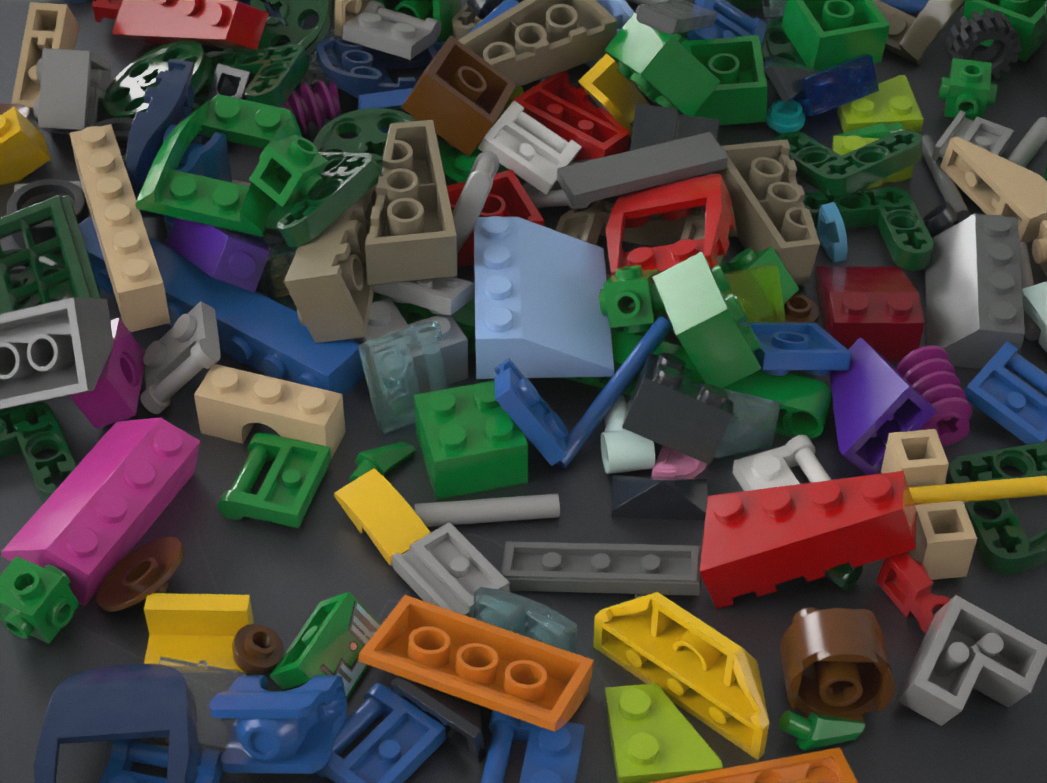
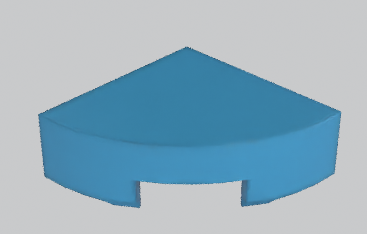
M834 202L823 204L819 209L816 228L820 245L833 263L847 260V236L841 214Z

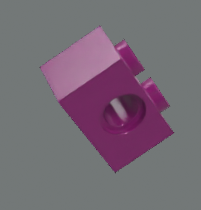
M120 318L110 321L114 346L94 391L70 395L71 399L95 429L118 421H125L135 416L145 369L143 362L145 352Z

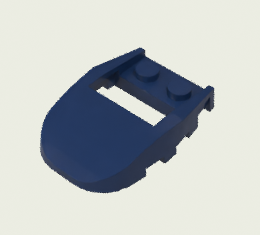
M335 36L323 39L317 44V60L324 73L334 84L359 99V95L414 88L416 85L414 77H398L397 84H393L386 69L428 66L445 42H435L409 60L343 40L342 36Z
M169 59L167 62L168 72L160 71L155 77L158 87H148L143 95L144 103L149 105L146 112H136L129 132L126 154L127 174L136 200L153 161L164 143L163 137L167 128L171 124L178 125L192 114L194 86L190 82L194 70V62ZM197 134L191 143H202V136ZM140 210L142 218L164 217L162 214Z
M131 664L90 669L64 680L51 695L34 763L35 783H56L60 744L169 736L167 783H194L196 767L201 765L202 746L197 736L196 721H198L195 699L185 677L175 668L166 665Z

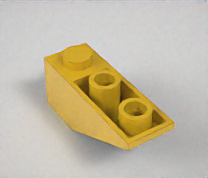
M15 107L0 115V185L22 180L51 160L45 136Z

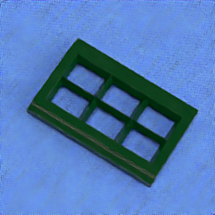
M57 195L0 218V239L22 231L27 248L4 258L0 243V314L19 310L16 301L36 293H40L42 304L51 303L48 289L69 280L71 281L75 297L102 299L69 195L63 197ZM52 219L57 237L35 245L30 227ZM61 249L66 269L44 277L39 257ZM30 261L36 281L13 289L8 269Z

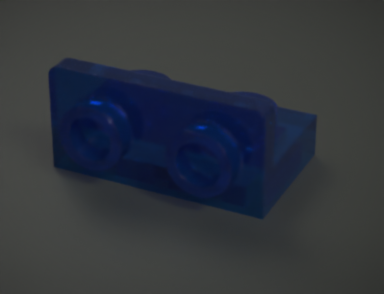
M864 54L804 77L802 79L804 89L791 99L801 104L804 114L816 116L878 92L879 87L873 57Z

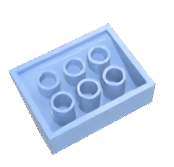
M478 217L474 226L476 379L496 377L497 374L494 368L508 358L511 359L525 378L613 377L614 362L611 328L608 316L602 315L599 304L600 289H604L603 283L606 282L604 248L520 217Z

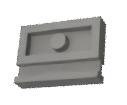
M960 111L935 145L931 159L937 161L939 157L943 158L950 139L955 136L1001 157L1010 144L1014 130L980 117H976L974 121L964 118L966 112Z
M450 522L411 544L410 550L400 555L397 552L392 555L393 569L423 601L473 618L510 595V582Z

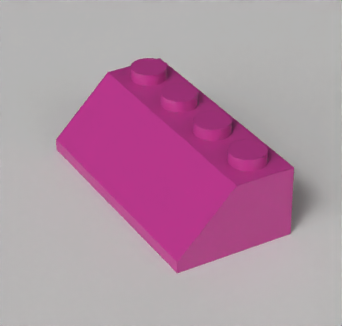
M162 418L116 422L2 550L1 556L10 562L17 556L43 568L46 564L57 567L69 577L71 581L69 584L70 589L78 602L85 606L114 567L127 556L193 476L201 441Z

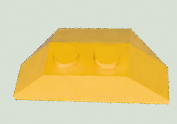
M658 592L601 609L595 615L593 647L646 684L657 683L672 702L756 760H759L764 755L769 718L758 661L744 648Z

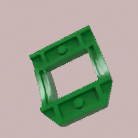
M218 94L181 121L166 138L153 161L136 200V209L264 237L267 220L271 210L275 209L277 202L253 182H251L250 186H245L176 169L185 151L197 134L212 137L215 132H220L226 135L227 141L262 149L273 140L280 141L295 134L299 137H302L294 114L288 109Z

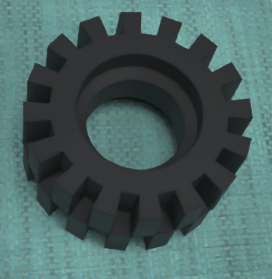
M984 9L983 16H981L977 10L971 12L972 19L967 20L965 16L960 19L961 27L954 25L950 29L953 36L947 35L946 43L948 46H945L951 62L953 58L992 63L991 75L996 80L1001 77L999 74L1000 70L1003 69L1008 72L1011 69L1010 61L1017 62L1019 57L1016 52H1021L1022 46L1019 43L1021 40L1009 19L1003 16L1001 12L996 10L993 14L991 9ZM995 39L986 50L972 53L974 48L980 43Z

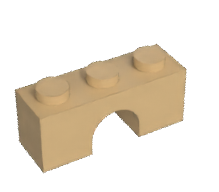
M214 364L194 394L200 432L202 434L243 444L253 425L261 423L274 429L281 437L330 447L332 459L346 433L343 397L340 393Z
M936 429L889 433L881 473L904 471L909 487L946 484L949 463ZM953 501L915 505L916 549L908 551L911 557L925 567L931 580L967 577L977 537L964 502Z

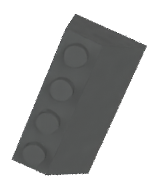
M974 214L932 238L934 242L932 262L929 267L924 269L925 346L934 345L942 347L947 351L950 363L953 366L983 369L1007 341L1019 349L1017 353L1020 354L1025 336L1018 218L1002 215Z
M73 297L0 314V410L94 391L114 346L107 299Z

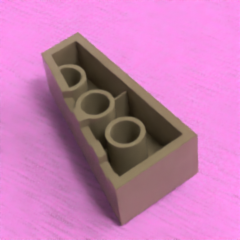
M524 0L458 41L517 84L515 88L608 54L605 48L617 35L618 20L596 0Z
M433 120L391 123L383 155V175L379 176L377 198L375 206L372 208L371 227L365 242L367 285L457 276V236Z
M788 139L721 146L728 157L727 169L710 172L707 175H722L731 196L739 241L745 250L752 248L754 252L772 246L796 285L808 284L820 242L810 210L806 209L803 203L805 197L803 187L798 185L796 181L797 168L794 160L789 158L790 146Z
M376 184L320 235L305 245L298 247L284 279V284L297 307L299 321L302 326H307L315 343L367 336L374 284L367 285L365 242L371 227L372 208L375 206L377 198Z

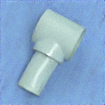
M621 395L604 418L606 428L601 433L600 440L602 460L606 474L653 469L655 466L654 441L622 428L627 407V401L623 395Z

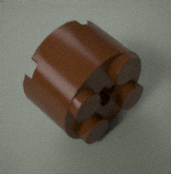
M805 608L794 615L793 624L787 629L780 643V657L787 698L791 708L794 711L796 708L804 713V718H807L811 712H814L816 714L861 720L863 722V714L876 707L878 714L884 710L893 698L895 682L884 635L875 615L866 609L852 610L845 608L824 610Z

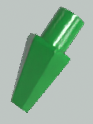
M883 122L841 133L838 136L855 135L862 138L881 139L894 132L904 131V128L900 122L885 125Z
M398 442L362 451L355 460L358 467L350 476V482L373 468L384 476L412 456L417 449L411 444Z
M787 710L780 718L779 730L796 737V744L805 751L855 740L863 732L866 723L861 720L821 715L811 712L807 718H804Z

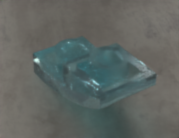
M480 587L474 592V619L576 654L577 624L564 615L541 603L514 593Z

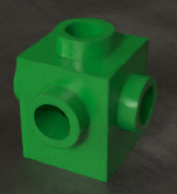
M953 58L949 78L942 77L938 100L945 101L944 117L955 118L960 111L966 112L964 118L975 120L976 117L984 119L986 106L994 107L997 84L990 83L992 63Z
M295 134L280 141H271L262 151L259 157L260 161L249 180L279 205L285 207L306 197L324 181L321 174L329 161L318 153L317 147L311 141Z
M641 265L616 269V274L603 283L604 289H600L599 304L602 315L608 316L610 328L624 327L625 333L649 330L651 323H654L664 313L665 309L653 277L658 274V269L643 271ZM627 296L634 299L636 307L628 308Z
M16 556L0 576V619L3 625L11 633L22 639H28L31 635L50 644L60 629L69 623L74 611L79 606L78 600L69 587L71 583L69 577L53 565L46 564L43 568Z

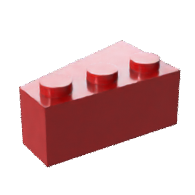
M565 71L550 76L511 100V103L516 101L524 107L523 112L567 142L573 140L581 145L582 148L573 161L603 158L628 152L630 132L603 107L596 108L588 100L589 93L583 88L576 89L569 82V74Z

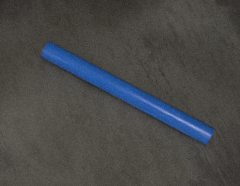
M661 316L656 319L565 438L567 456L556 464L566 468L643 368L649 352L653 354L673 329L669 320Z

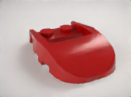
M711 174L621 194L612 208L606 226L611 276L616 274L615 270L618 268L641 265L643 271L658 269L659 274L700 252H703L711 268L718 265L716 257L726 255L729 247L728 231L735 227V217L731 211L733 206L732 200L722 175ZM701 206L702 210L706 212L704 239H684L675 244L653 248L639 247L631 252H623L621 245L624 227L635 228L642 226L651 219L653 214L660 213L662 219L674 221L689 215L693 207Z

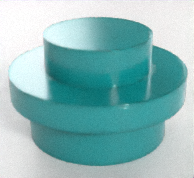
M782 99L773 102L771 108L767 111L766 122L769 127L779 133L795 132L804 126L805 114L802 111L801 104L797 101L790 99L784 103Z

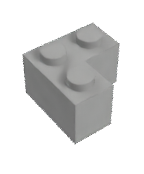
M43 48L42 59L38 60L36 67V76L40 83V98H37L34 103V118L38 122V128L50 133L70 134L71 132L81 131L96 124L98 102H102L106 94L105 91L111 83L112 64L91 51Z
M389 297L372 303L367 336L351 338V340L362 345L364 369L386 406L414 397L416 394L425 393L469 378L468 339L452 315H436L408 325Z
M955 595L936 612L895 700L940 726L963 710L972 688L1009 708L1031 693L1047 657V645Z

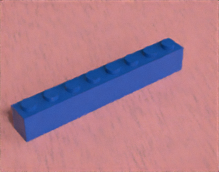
M89 216L79 226L98 286L107 293L114 294L91 216ZM148 237L164 284L171 322L168 324L173 327L181 315L188 314L202 301L215 309L220 350L231 355L236 361L246 363L269 377L340 393L342 397L365 377L361 344L351 339L315 343L307 326L301 325L296 311L257 291L254 293L212 278L172 248Z

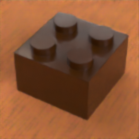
M450 35L425 69L401 108L407 111L415 121L433 120L435 132L444 138L451 147L459 149L469 157L495 124L517 84Z

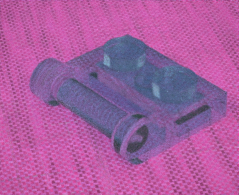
M429 321L358 345L377 427L384 434L415 423L414 395L420 394L410 348L418 345L422 347L431 392L449 389L439 343L443 338L439 322Z

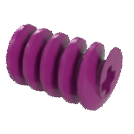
M317 81L314 93L308 84L300 85L299 95L293 90L286 102L279 107L288 109L294 114L303 134H308L309 122H314L316 128L320 131L324 127L325 119L331 121L341 115L337 88L332 81H330L329 90L323 81Z
M932 345L910 352L901 360L896 370L937 410L919 430L936 429L942 446L959 442L967 437L970 431L969 419L972 415L970 403L966 401L965 391L961 388L958 376L955 375L954 366L950 363L947 351L942 347Z

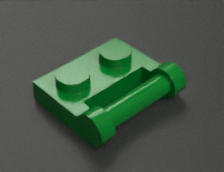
M256 433L248 444L247 450L249 455L231 489L222 494L217 504L218 511L226 518L232 520H239L245 516L299 528L331 462L330 447L267 433ZM275 458L258 494H250L265 463Z

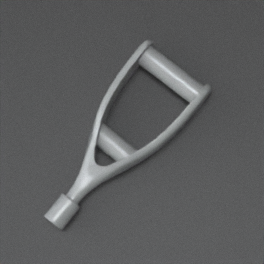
M482 152L477 156L452 213L457 236V253L472 233L499 168V160L492 152Z

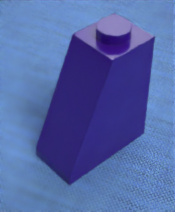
M180 218L174 219L166 240L167 246L212 278L254 293L270 254V250L263 237Z
M860 337L849 348L851 352L849 370H831L830 382L839 451L866 475H874L882 468L889 433L918 431L937 410L881 354Z

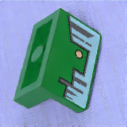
M350 592L323 600L317 605L269 677L285 690L305 684L315 675H340L343 678L347 700L369 666L359 662V653L382 624Z

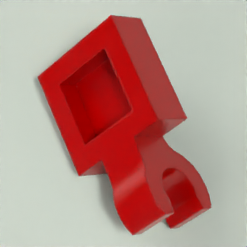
M908 552L884 559L876 582L906 618L912 615L916 617L919 627L926 634L934 614L951 599L930 592L934 583L929 578L927 570L919 561L914 560Z

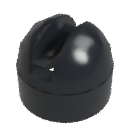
M949 202L937 206L922 219L929 233L934 237L959 223L957 213Z

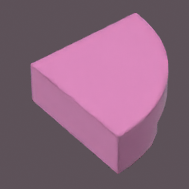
M663 445L652 470V477L678 476L677 478H693L701 473L708 464Z

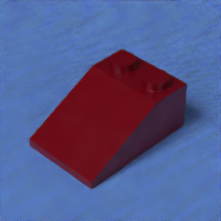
M815 266L814 273L823 329L847 350L861 337L887 361H901L910 352L920 347L924 318L919 294L900 267Z

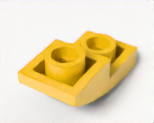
M375 468L334 493V497L361 534L363 532L367 533L390 566L392 565V555L397 552L400 555L410 550L411 544L431 533L400 493Z

